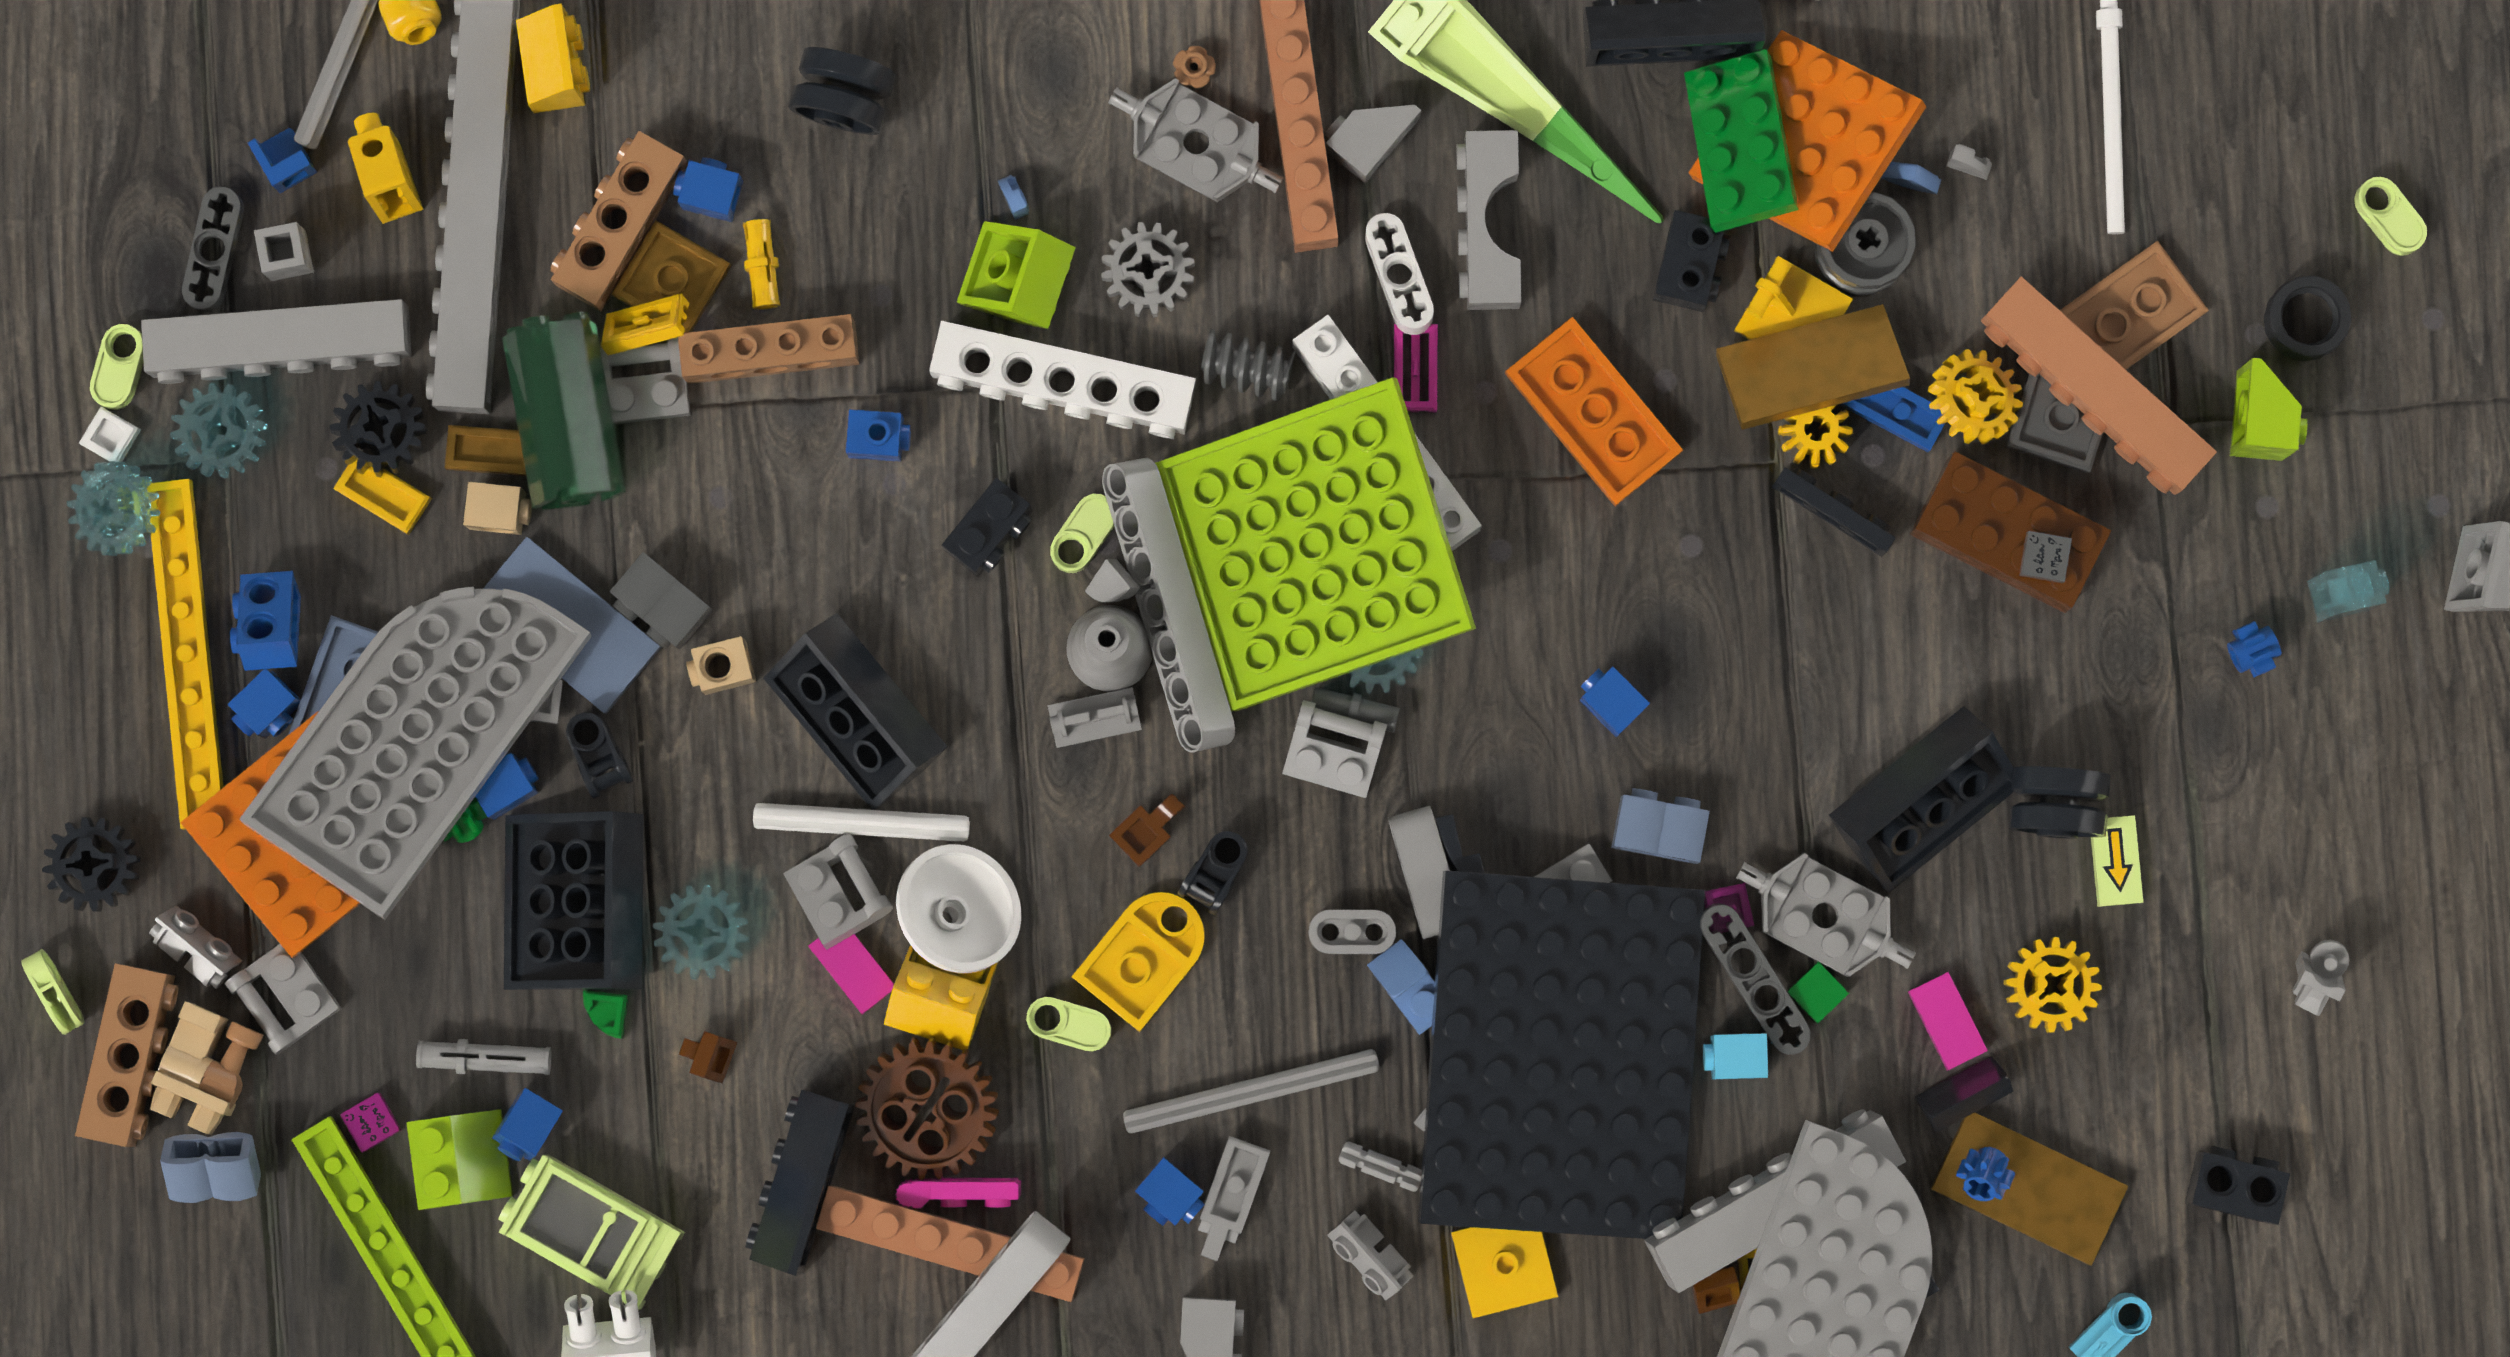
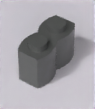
M644 552L610 590V593L618 599L613 604V607L631 622L638 616L651 626L646 634L665 650L671 643L681 650L713 611L706 603Z

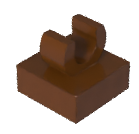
M704 1031L700 1043L684 1038L679 1055L694 1060L689 1073L723 1084L737 1042Z
M1725 1266L1692 1285L1694 1300L1699 1314L1737 1304L1740 1296L1739 1282L1734 1267L1727 1268Z

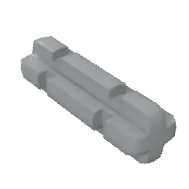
M1346 1142L1343 1145L1339 1155V1162L1354 1169L1355 1166L1360 1167L1361 1172L1392 1184L1396 1181L1400 1183V1187L1413 1192L1419 1189L1421 1169L1409 1164L1405 1167L1401 1165V1161L1370 1149L1366 1152L1362 1150V1146L1352 1142Z

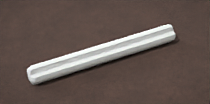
M757 803L753 810V825L757 829L962 842L968 839L970 830L969 817L962 815Z

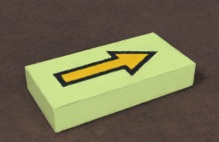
M2135 815L2107 818L2106 837L2091 838L2097 906L2144 903Z

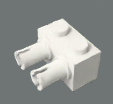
M620 1290L613 1293L608 1300L613 1321L595 1323L592 1298L581 1294L583 1308L579 1309L577 1295H573L564 1303L568 1325L563 1326L561 1357H656L651 1317L639 1318L638 1299L633 1291L625 1290L627 1304L623 1305Z

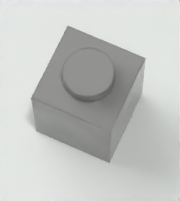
M297 222L254 230L261 272L268 279L275 281L314 273L307 233Z

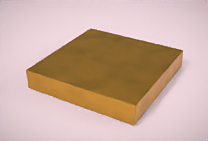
M655 220L613 290L612 296L633 307L682 293L689 302L688 310H684L687 320L685 323H682V326L685 328L684 333H689L695 328L730 269L731 264Z

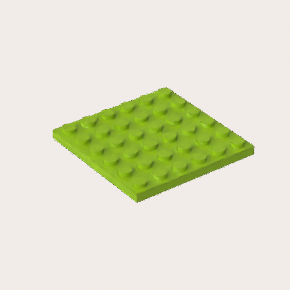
M1397 378L1386 379L1155 463L1160 472L1231 711L1248 708L1476 629Z

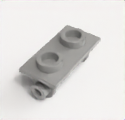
M1133 687L1047 705L1056 748L1142 730Z
M177 905L155 918L157 923L149 932L154 937L153 943L158 945L177 962L182 959L186 952H189L192 956L184 968L206 987L212 985L215 989H218L228 977L225 973L243 961L232 952V948L228 943L211 935L199 925V921L193 914L186 910H181Z
M1354 1210L1327 1235L1332 1240L1336 1253L1343 1260L1351 1262L1362 1274L1363 1282L1368 1289L1377 1295H1381L1385 1301L1397 1293L1414 1276L1408 1270L1411 1265L1407 1263L1391 1244L1380 1253L1375 1250L1374 1246L1384 1236L1365 1214L1360 1216Z

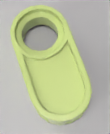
M2373 177L2359 187L2354 197L2355 207L2364 221L2391 253L2399 256L2409 255L2423 245L2427 237V227L2420 215L2391 180L2384 177ZM2378 187L2386 192L2388 204L2385 209L2374 210L2368 206L2365 198L2368 189Z
M128 324L115 325L105 333L101 342L90 381V392L92 398L98 404L109 410L125 408L131 403L136 392L144 364L142 333ZM130 334L136 341L134 352L125 358L118 357L114 353L113 343L120 335Z
M1102 494L1085 496L1077 504L1051 544L1050 555L1059 570L1066 573H1077L1084 570L1113 530L1114 523L1106 496ZM1067 540H1076L1084 548L1083 557L1077 563L1067 564L1059 557V548Z
M40 949L21 961L23 969L59 1031L65 1035L83 1025L85 1021L82 1012L48 954L43 949Z
M1043 997L1034 1001L1027 1011L1026 1021L1029 1029L1035 1035L1084 1051H1096L1103 1048L1111 1037L1109 1020L1104 1014L1090 1008L1052 997ZM1045 1005L1056 1007L1060 1014L1058 1026L1049 1031L1040 1029L1035 1022L1037 1010Z

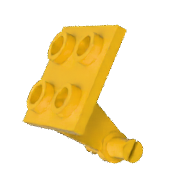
M1777 256L1766 277L1759 278L1755 286L1758 290L1734 331L1751 340L1845 314L1853 299L1782 257Z

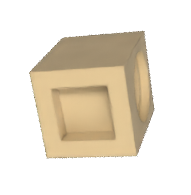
M468 482L463 523L465 527L476 531L522 535L523 524L529 525L532 512V500L526 499V491L516 486Z
M742 636L691 649L693 660L686 662L690 681L693 687L700 685L701 692L705 695L756 682L747 643ZM719 655L727 656L731 663L728 674L722 678L711 677L708 671L710 661Z

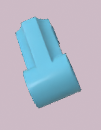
M2120 1293L2110 1300L2107 1309L2068 1348L2077 1357H2115L2135 1336L2141 1335L2148 1329L2152 1320L2151 1309L2145 1301L2135 1294ZM2128 1303L2137 1304L2140 1310L2138 1320L2129 1326L2121 1325L2118 1318L2121 1307Z

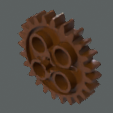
M915 1037L909 1043V1051H906L898 1042L892 1048L894 1059L889 1054L882 1052L877 1058L882 1068L870 1065L866 1073L873 1081L863 1080L858 1087L860 1091L868 1095L858 1098L855 1103L856 1107L867 1110V1113L859 1116L856 1121L857 1125L870 1126L862 1140L863 1142L877 1141L878 1145L872 1155L875 1157L886 1152L889 1157L885 1167L888 1169L897 1161L902 1163V1176H906L911 1168L915 1167L918 1170L920 1180H924L929 1169H933L935 1176L939 1180L943 1178L947 1165L956 1175L962 1169L960 1159L969 1165L974 1164L977 1157L973 1149L984 1152L988 1143L982 1136L992 1137L996 1131V1128L986 1121L994 1120L999 1115V1110L988 1107V1104L997 1099L998 1093L992 1091L985 1092L984 1089L993 1078L991 1075L978 1077L976 1073L980 1069L982 1062L980 1060L968 1065L965 1062L969 1053L967 1048L961 1051L958 1056L952 1054L953 1041L949 1040L944 1048L940 1050L937 1049L935 1037L929 1039L925 1048L921 1047L920 1042ZM922 1070L926 1072L931 1079V1086H917L911 1078V1071ZM948 1077L950 1084L913 1138L907 1140L904 1136L906 1131L942 1078ZM959 1095L963 1097L968 1105V1110L964 1112L952 1110L948 1105L947 1096ZM890 1105L902 1107L907 1114V1121L896 1122L892 1120L887 1113V1107ZM926 1130L937 1131L942 1136L944 1145L940 1147L929 1145L923 1137V1132Z

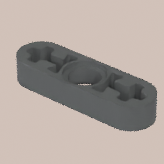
M227 187L212 188L202 199L182 285L184 300L200 312L213 311L224 300L243 220L244 203L233 190ZM223 197H227V202L233 206L232 212H225L223 214L221 222L224 228H230L228 234L214 228L207 229L208 223L217 226L219 214L212 207L214 203H221ZM210 238H219L225 245L223 256L216 261L205 260L202 255V246ZM198 265H202L209 270H220L218 276L209 273L208 286L214 290L213 296H205L203 302H199V297L193 293L195 286L202 287L206 275L202 271H197Z

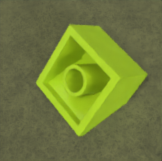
M984 221L957 303L1012 322L1048 329L1052 316L1056 311V304L1066 275L1069 272L1076 247L1038 229Z
M2252 358L2237 370L2230 456L2282 461L2296 452L2299 444L2304 445L2307 436V419L2301 418L2302 406L2260 358Z
M501 1109L406 1122L418 1210L513 1197L508 1156L498 1149L500 1143L492 1139L503 1120Z

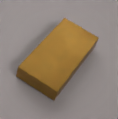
M449 425L445 469L533 477L537 433L532 431Z

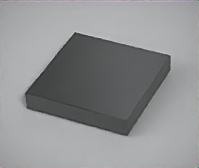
M2028 373L2020 401L2023 402V407L2016 411V416L2019 419L2011 427L2005 448L2090 473L2102 435L2092 431L2082 421L2081 418L2084 413L2071 403L2069 406H2066L2055 398L2049 391L2051 384L2040 374L2034 377Z

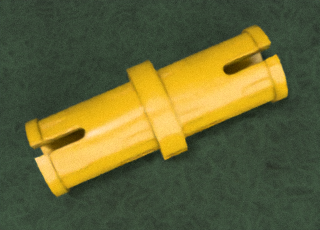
M768 219L750 220L743 223L748 260L744 261L745 271L749 272L752 307L755 310L772 309L781 306L776 280V269L779 268V261L777 257H774L771 221Z

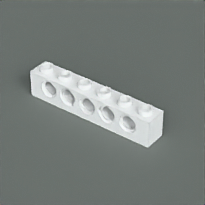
M1326 315L1293 339V349L1296 350L1298 356L1330 400L1378 383L1329 315ZM1416 436L1448 541L1453 551L1480 532L1482 525Z
M945 321L940 323L929 370L931 376L938 379L937 385L944 388L962 391L964 385L981 388L980 395L991 399L1005 400L1006 394L1023 398V405L1031 408L1047 410L1048 404L1065 407L1064 414L1071 417L1089 420L1090 414L1107 417L1106 423L1124 429H1132L1133 423L1149 426L1150 434L1174 439L1175 433L1185 435L1196 388V378ZM978 352L986 354L990 358V363L985 371L972 373L966 368V361L970 355ZM1017 362L1027 363L1032 368L1030 378L1022 383L1013 382L1008 377L1010 367ZM1068 372L1075 378L1074 385L1069 391L1057 392L1051 388L1050 381L1056 373ZM1108 381L1116 386L1117 393L1112 400L1100 402L1093 397V388L1099 382ZM1143 391H1152L1159 397V404L1152 411H1141L1134 404L1137 395Z

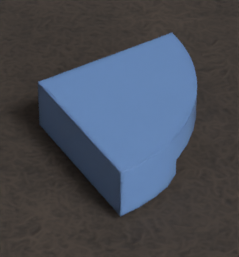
M1891 162L1881 177L1891 183L1932 194L1938 193L1941 182L1937 175L1918 164Z
M1009 175L998 180V184L1014 219L1017 220L1028 215L1030 211L1015 176Z

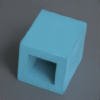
M1767 1033L1711 1035V1044H1703L1704 1071H1711L1712 1079L1768 1078Z

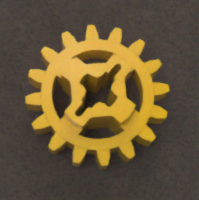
M1966 349L1958 356L1954 354L1950 356L1932 374L1936 381L1928 387V392L1937 395V398L1929 404V407L1935 410L1940 409L1942 415L1936 422L1938 425L1948 422L1951 425L1949 430L1951 437L1960 431L1964 433L1965 443L1969 444L1978 437L1981 444H1986L1992 438H2000L2009 431L2008 428L2018 421L2019 418L2015 412L2023 407V402L2015 399L2014 395L2022 388L2021 385L2010 383L2009 378L2015 373L2012 369L2005 372L2000 369L2002 362L2000 357L1989 362L1987 361L1985 350H1981L1973 357L1971 351ZM1967 372L1966 377H1962L1958 381L1954 380L1957 374ZM1992 413L1996 414L1993 420L1984 422L1986 416H1990Z
M2059 937L2051 938L2049 948H2045L2041 939L2033 941V953L2025 948L2018 950L2019 956L2023 961L2021 964L2009 962L2007 967L2016 973L2015 978L2004 980V985L2014 987L2015 992L2006 998L2007 1003L2018 1002L2021 1006L2015 1013V1016L2021 1018L2027 1014L2030 1015L2029 1027L2032 1029H2036L2041 1021L2045 1022L2047 1033L2055 1031L2057 1022H2060L2065 1031L2071 1030V1018L2073 1017L2080 1022H2085L2088 1018L2083 1008H2096L2098 1005L2094 999L2090 998L2091 992L2102 990V985L2091 983V976L2096 975L2099 972V968H2087L2085 965L2091 954L2084 952L2077 956L2074 953L2076 949V942L2070 941L2064 949L2060 948ZM2053 955L2062 957L2067 961L2059 967L2049 966L2041 957ZM2026 973L2032 977V991L2027 996L2024 988ZM2065 974L2057 985L2061 991L2060 994L2053 992L2039 997L2045 992L2044 989L2048 985L2045 976L2052 978ZM2078 974L2081 981L2079 997L2073 993L2074 978ZM2046 1003H2055L2060 1009H2063L2064 1013L2052 1015L2043 1013L2038 1009Z

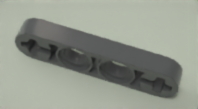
M1715 903L1707 906L1700 919L1702 935L1765 1034L1767 1033L1769 1041L1778 1051L1784 1054L1795 1055L1802 1052L1810 1041L1808 1024L1743 921L1733 908L1725 904ZM1716 912L1722 917L1730 916L1731 920L1727 922L1726 927L1732 937L1735 938L1739 932L1744 937L1742 940L1729 944L1723 952L1720 950L1719 945L1725 944L1727 941L1719 931L1710 932L1708 928L1713 924L1711 916ZM1740 948L1750 949L1755 956L1753 968L1745 973L1736 972L1731 965L1733 953ZM1764 985H1771L1778 992L1776 1005L1768 1010L1758 1008L1754 1001L1756 990ZM1786 1006L1790 1009V1013L1783 1014V1018L1792 1028L1798 1025L1800 1027V1031L1796 1034L1798 1042L1794 1045H1791L1788 1041L1780 1043L1778 1038L1783 1035V1030L1776 1020H1773L1769 1026L1765 1021L1767 1018L1779 1015Z

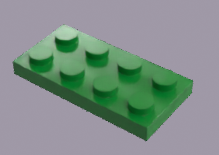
M1767 49L1684 72L1710 226L1714 232H1721L1799 210L1772 59Z

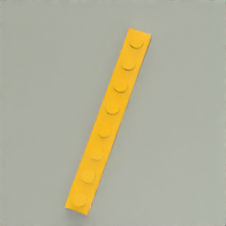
M190 479L146 484L180 822L223 788L193 481ZM180 823V829L186 830Z

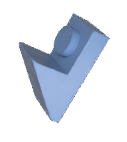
M1401 939L1367 964V967L1420 1035L1432 1026L1435 982L1428 974V970Z

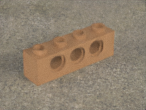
M638 131L634 139L627 138L621 146L616 160L620 163L612 177L605 175L594 194V197L598 199L590 214L584 212L579 217L572 232L576 236L568 251L562 249L558 253L550 269L554 273L551 281L558 288L600 312L672 193L679 171H685L688 166V162L683 155L641 131ZM635 173H645L649 175L647 187L639 192L628 190L627 183L629 178ZM619 209L627 213V220L622 227L618 229L606 227V217L611 211ZM597 246L605 250V257L599 265L587 266L584 264V254L588 249Z
M851 314L689 332L678 337L681 372L687 384L860 365L855 321Z
M115 963L75 1136L123 1147H136L137 1139L143 1140L149 1120L148 1114H143L147 1096L153 1097L157 1087L151 1084L156 1071H153L157 1053L163 1054L168 1040V1028H163L167 1010L173 1011L178 997V986L173 985L174 975ZM143 1001L149 1009V1016L144 1024L137 1026L131 1020L130 1011L135 1003ZM128 1044L134 1045L139 1052L137 1064L130 1069L126 1068L120 1059L122 1049ZM118 1087L124 1088L129 1095V1103L121 1112L116 1111L110 1102L112 1092Z

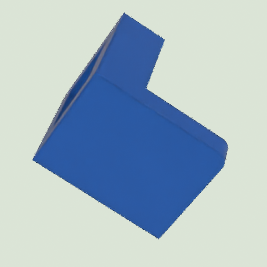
M291 128L282 131L263 143H260L256 138L247 142L271 185L280 194L317 173L304 147L294 141L295 132Z

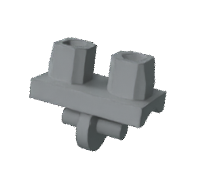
M2331 939L2317 943L2312 949L2310 957L2301 951L2295 962L2298 980L2292 989L2293 994L2297 996L2295 1004L2320 1016L2329 997L2340 1001L2345 992L2342 974L2348 968L2349 955L2344 945Z

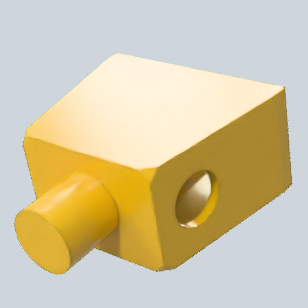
M366 113L357 117L354 120V125L358 135L350 137L348 145L364 197L382 224L423 210L404 152L390 127L382 126L379 114Z

